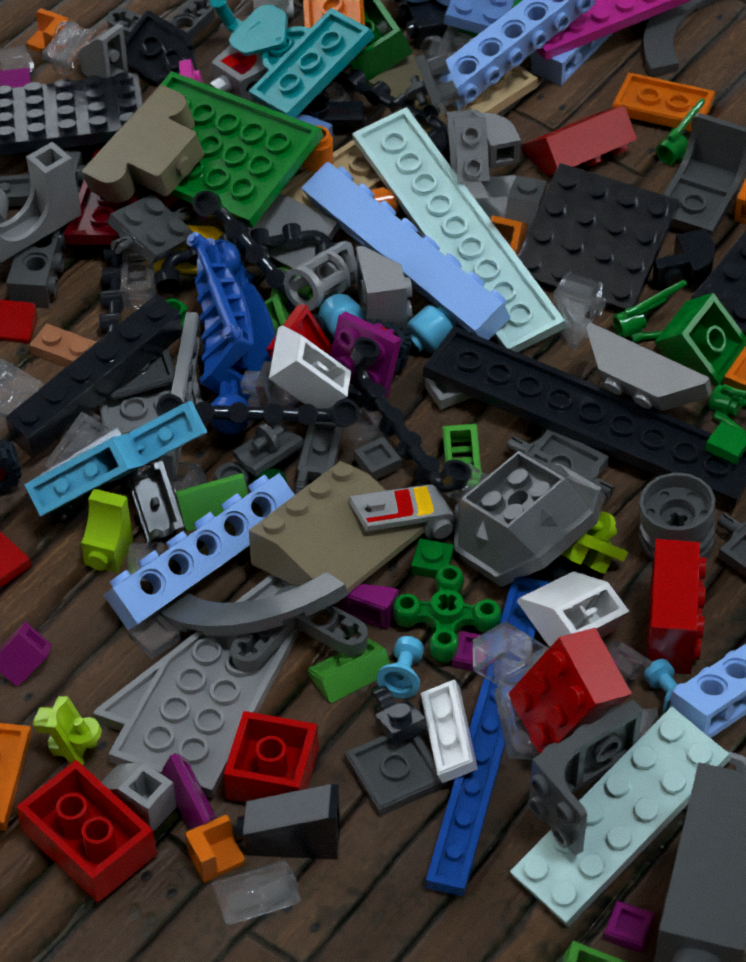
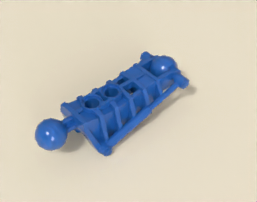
M193 232L187 239V245L198 253L195 285H197L199 294L197 302L203 309L200 321L205 327L202 334L204 352L202 354V362L205 364L204 374L200 377V383L218 395L211 403L212 406H231L236 402L249 406L246 400L273 382L269 379L272 359L266 351V348L276 336L272 319L265 302L255 286L251 284L254 278L253 274L245 269L237 247L232 242L223 239H206L198 232ZM211 419L210 423L218 433L233 436L241 434L249 426L250 420H245L239 425L232 424L229 420Z

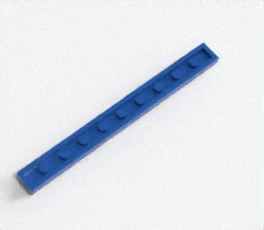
M521 576L514 578V582H511L469 728L478 770L457 777L454 780L426 878L427 889L465 896L515 714V709L508 693L526 674L537 634V629L520 607L517 600L549 584L548 581Z

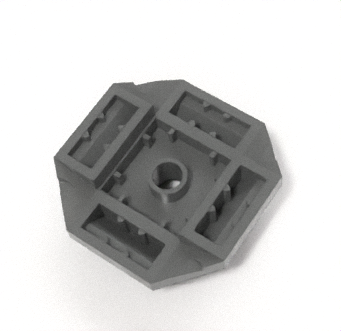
M517 451L492 473L481 474L479 484L455 505V517L457 520L455 521L454 550L459 560L497 585L505 586L514 582L516 577L527 576L547 567L596 525L606 496L600 486L560 463L544 462Z

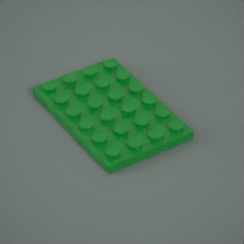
M173 71L161 83L185 96L195 121L192 130L196 132L204 152L202 159L170 195L193 204V199L198 192L203 190L215 192L221 198L222 205L236 220L244 221L248 227L253 228L324 137L321 128Z

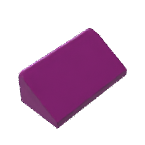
M176 753L170 755L161 773L174 784L176 804L189 830L217 819L188 760Z

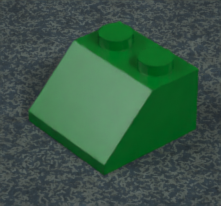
M710 293L686 301L654 343L666 358L709 377L710 384L717 386L723 381L724 376L746 346V336L716 295Z

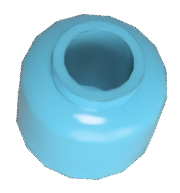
M345 294L330 296L322 303L318 311V315L325 322L326 333L333 339L338 316L345 311L366 321L363 308Z
M431 305L423 308L407 323V330L412 337L411 347L418 353L424 350L432 355L452 327L456 326L454 318L440 305L437 308Z

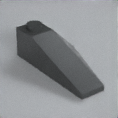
M518 175L490 177V181L463 183L490 220L491 216L494 215L528 223L526 236L547 191V181Z

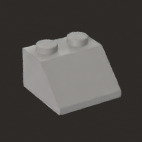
M357 246L358 296L366 319H371L373 322H376V319H381L382 323L387 324V321L393 322L394 327L400 325L403 327L402 331L407 330V320L412 319L410 300L407 301L408 297H412L410 277L404 278L401 264L364 246Z

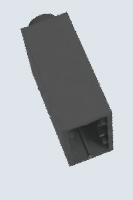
M698 762L660 924L654 962H742L746 946L745 772Z

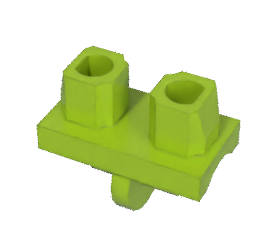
M601 511L598 523L566 549L562 555L578 564H582L587 555L584 564L605 574L613 558L624 562L628 552L612 545L611 541H609L617 533L616 522L611 514Z
M58 696L54 707H40L33 721V726L38 733L50 734L48 748L53 756H65L69 764L77 759L83 765L84 751L87 747L90 749L96 747L102 733L98 721L91 717L82 718L68 696Z

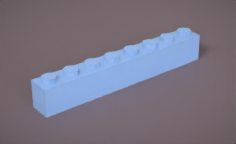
M327 161L301 187L307 199L324 215L338 221L340 228L360 245L401 264L404 278L410 277L412 287L436 307L440 305L445 308L454 318L456 324L465 331L489 340L511 318L505 307L507 301L498 291L493 289L489 292L484 288L485 284L478 275L472 271L468 274L463 271L461 263L452 254L443 255L439 251L440 247L431 237L426 235L422 238L417 234L418 229L411 221L405 217L402 220L396 217V211L386 201L382 200L380 203L376 201L374 193L363 183L359 186L355 184L352 175L342 166L337 169Z

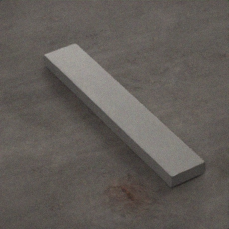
M186 312L171 394L180 397L183 403L191 399L202 337L198 312ZM182 446L160 457V461L163 460L169 480L177 478Z

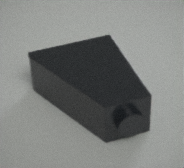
M329 784L246 801L245 816H238L237 840H243L245 855L338 860L341 830L339 784Z

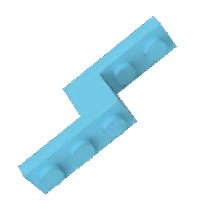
M188 401L127 434L115 436L24 485L39 515L43 516L102 484L123 478L133 470L140 469L207 433V430L193 402Z

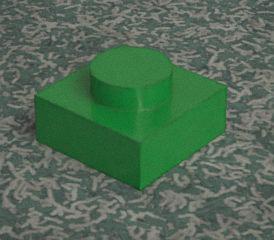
M420 538L411 565V574L435 579L436 573L441 567L451 565L454 545Z

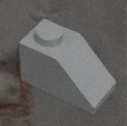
M119 23L114 25L79 50L83 74L88 77L97 75L108 78L121 72H128L123 25Z

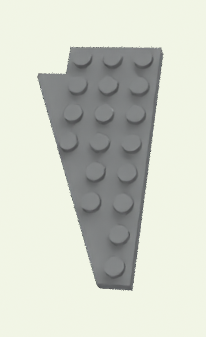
M270 574L234 603L274 596L282 587L295 585ZM280 627L265 630L262 632L266 634L276 633L280 629ZM295 628L264 665L253 672L240 671L233 665L231 645L238 635L206 636L203 631H196L96 708L93 715L98 723L121 731L108 753L109 761L116 765L144 762L162 774V769L169 756L174 753L179 754L188 760L205 796L213 798L224 778V770L243 711L259 712L301 631ZM254 648L249 652L252 655H255Z

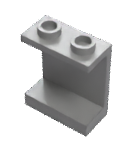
M478 110L446 112L449 165L457 174L458 183L490 181L486 116Z

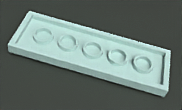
M671 706L579 800L587 812L583 852L575 856L567 847H561L555 840L551 829L510 873L569 928L689 803L698 762L723 768L731 760L729 753Z

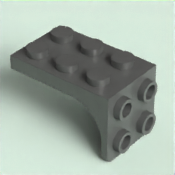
M695 114L692 119L691 134L685 156L677 173L663 194L678 199L680 202V207L671 227L685 232L706 228L711 238L714 236L746 178V127L705 114Z
M634 699L621 707H612L601 719L590 725L584 724L580 726L572 736L560 743L548 745L540 755L532 759L529 808L537 819H543L548 824L557 843L563 848L567 847L575 856L583 852L587 812L572 793L607 773L639 740L643 709Z

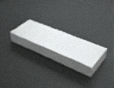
M454 679L422 692L421 697L437 775L442 783L478 770L462 695L456 680Z

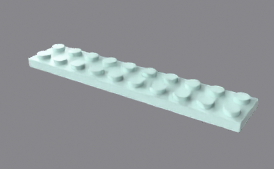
M407 107L352 133L354 143L387 189L394 193L398 204L418 229L422 238L426 235L431 237L440 247L439 251L443 255L452 254L461 263L463 271L467 274L470 271L474 272L484 282V288L489 292L495 289L506 299L507 304L505 307L511 318L493 335L499 345L520 352L566 328L564 318L495 225L490 221L463 183H458L455 171Z

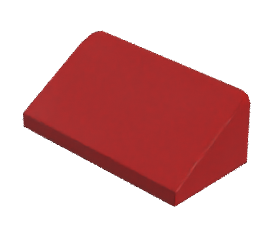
M0 299V340L30 343L38 322L36 305L29 302Z

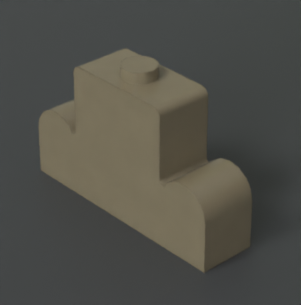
M162 84L151 94L81 171L92 193L110 202L121 203L133 196L136 188L135 184L138 183L163 196H168L185 176L190 174L193 167L204 156V152L196 132L192 130L195 121L185 96Z

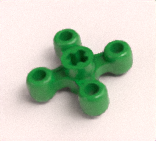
M445 565L437 571L435 576L437 592L433 595L431 601H420L413 594L407 593L399 595L394 600L392 606L393 619L401 627H412L418 622L430 624L434 632L429 643L430 654L433 659L441 663L452 661L458 653L459 641L457 634L461 631L462 626L470 625L482 633H491L498 629L502 617L500 606L493 600L484 599L475 605L463 602L460 593L464 586V576L462 571L454 565Z

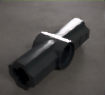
M317 95L299 113L330 123L333 128H364L363 101L330 102L326 96Z

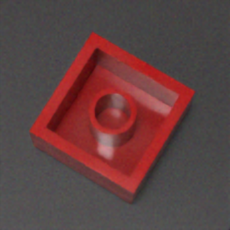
M243 711L224 770L226 799L246 803V801L308 789L319 751L317 724Z

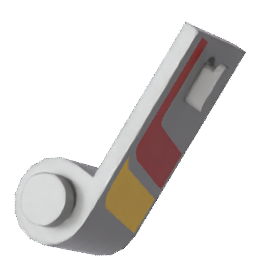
M421 485L350 496L348 501L366 531L421 523L424 526V534L427 538L443 539L452 533L455 521L457 520L440 491L434 485Z

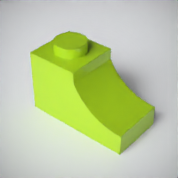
M93 489L88 498V521L84 538L81 541L84 564L96 570L118 573L133 543L127 497Z

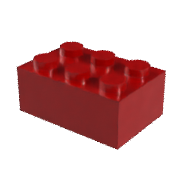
M656 539L650 583L647 667L655 660L666 659L674 668L675 673L691 674L693 660H700L701 638L703 639L705 616H702V609H704L705 586H703V580L700 579H705L706 557H700V542Z
M596 628L560 636L508 693L515 711L519 714L529 733L530 740L537 748L539 754L548 745L560 743L572 736L580 726L584 724L590 725L601 719L609 709L614 706H620L632 694Z
M77 759L16 806L22 832L97 903L157 855L153 829Z

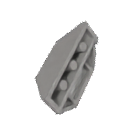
M589 322L586 329L603 385L612 393L620 395L623 392L633 397V400L640 406L647 409L654 407L661 411L680 407L710 396L712 389L709 377Z

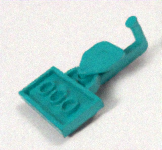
M227 0L209 1L226 29L232 33L229 42L234 50L245 56L263 52V65L268 72L248 91L251 97L267 108L296 118L375 37L370 28L332 8L311 28L303 26L287 28V15L285 11L274 5L267 4L258 7L243 22L234 17L227 5Z

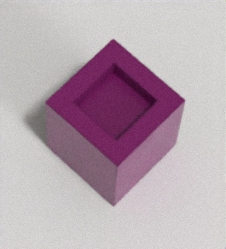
M25 621L0 647V673L15 686H19L47 658L52 644Z

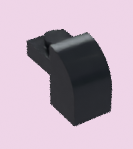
M707 229L676 235L674 255L654 259L652 283L656 291L667 289L682 280L687 282L691 293L696 292L713 271L715 245Z

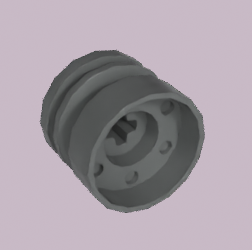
M686 473L665 474L650 481L641 492L639 503L641 521L640 543L644 553L653 561L656 539L700 542V557H706L707 559L714 549L715 496L711 487L702 479Z

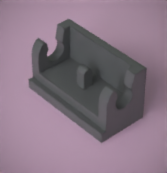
M163 460L153 463L151 468L140 471L139 468L133 470L131 476L127 478V482L147 544L150 545L173 538L182 532L184 524Z

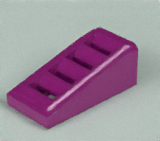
M360 584L334 606L362 622L388 630L394 620L392 606L394 600L399 596V590L386 586Z

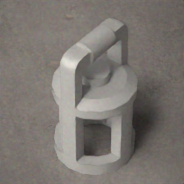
M339 242L299 266L290 269L285 274L283 281L284 290L294 306L306 304L309 310L312 311L330 296L341 294L357 283V262L353 246L350 242ZM310 284L313 290V298L305 301L299 296L297 290Z

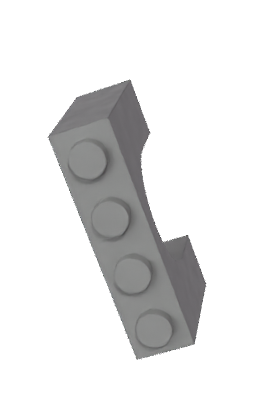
M54 142L26 156L31 190L22 209L11 219L0 223V263L82 215L72 158Z

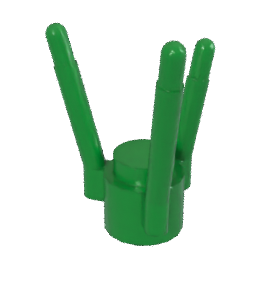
M700 99L678 127L673 128L668 136L657 145V156L664 163L669 165L674 164L676 161L680 164L682 163L688 142L681 133L704 105V99Z
M682 280L640 304L613 315V324L617 335L625 339L630 337L634 343L647 339H657L662 331L642 333V329L647 326L644 313L665 303L667 296L685 287L687 282Z
M726 384L717 385L709 400V409L715 411L713 419L720 422L723 421L746 432V430L729 418L731 415L737 416L742 407H746V399H744L746 398V390L733 388Z

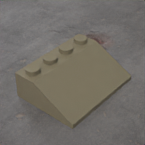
M339 461L249 529L251 564L295 586H301L328 572L343 582L348 593H350L423 534L424 526L421 523L366 531L348 502L349 498L354 495L386 490L368 473Z

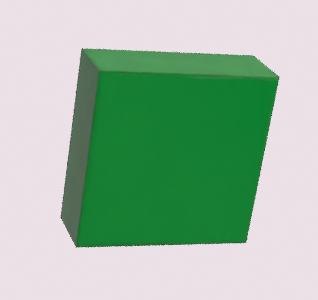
M721 421L707 440L705 450L733 464H737L746 451V432Z

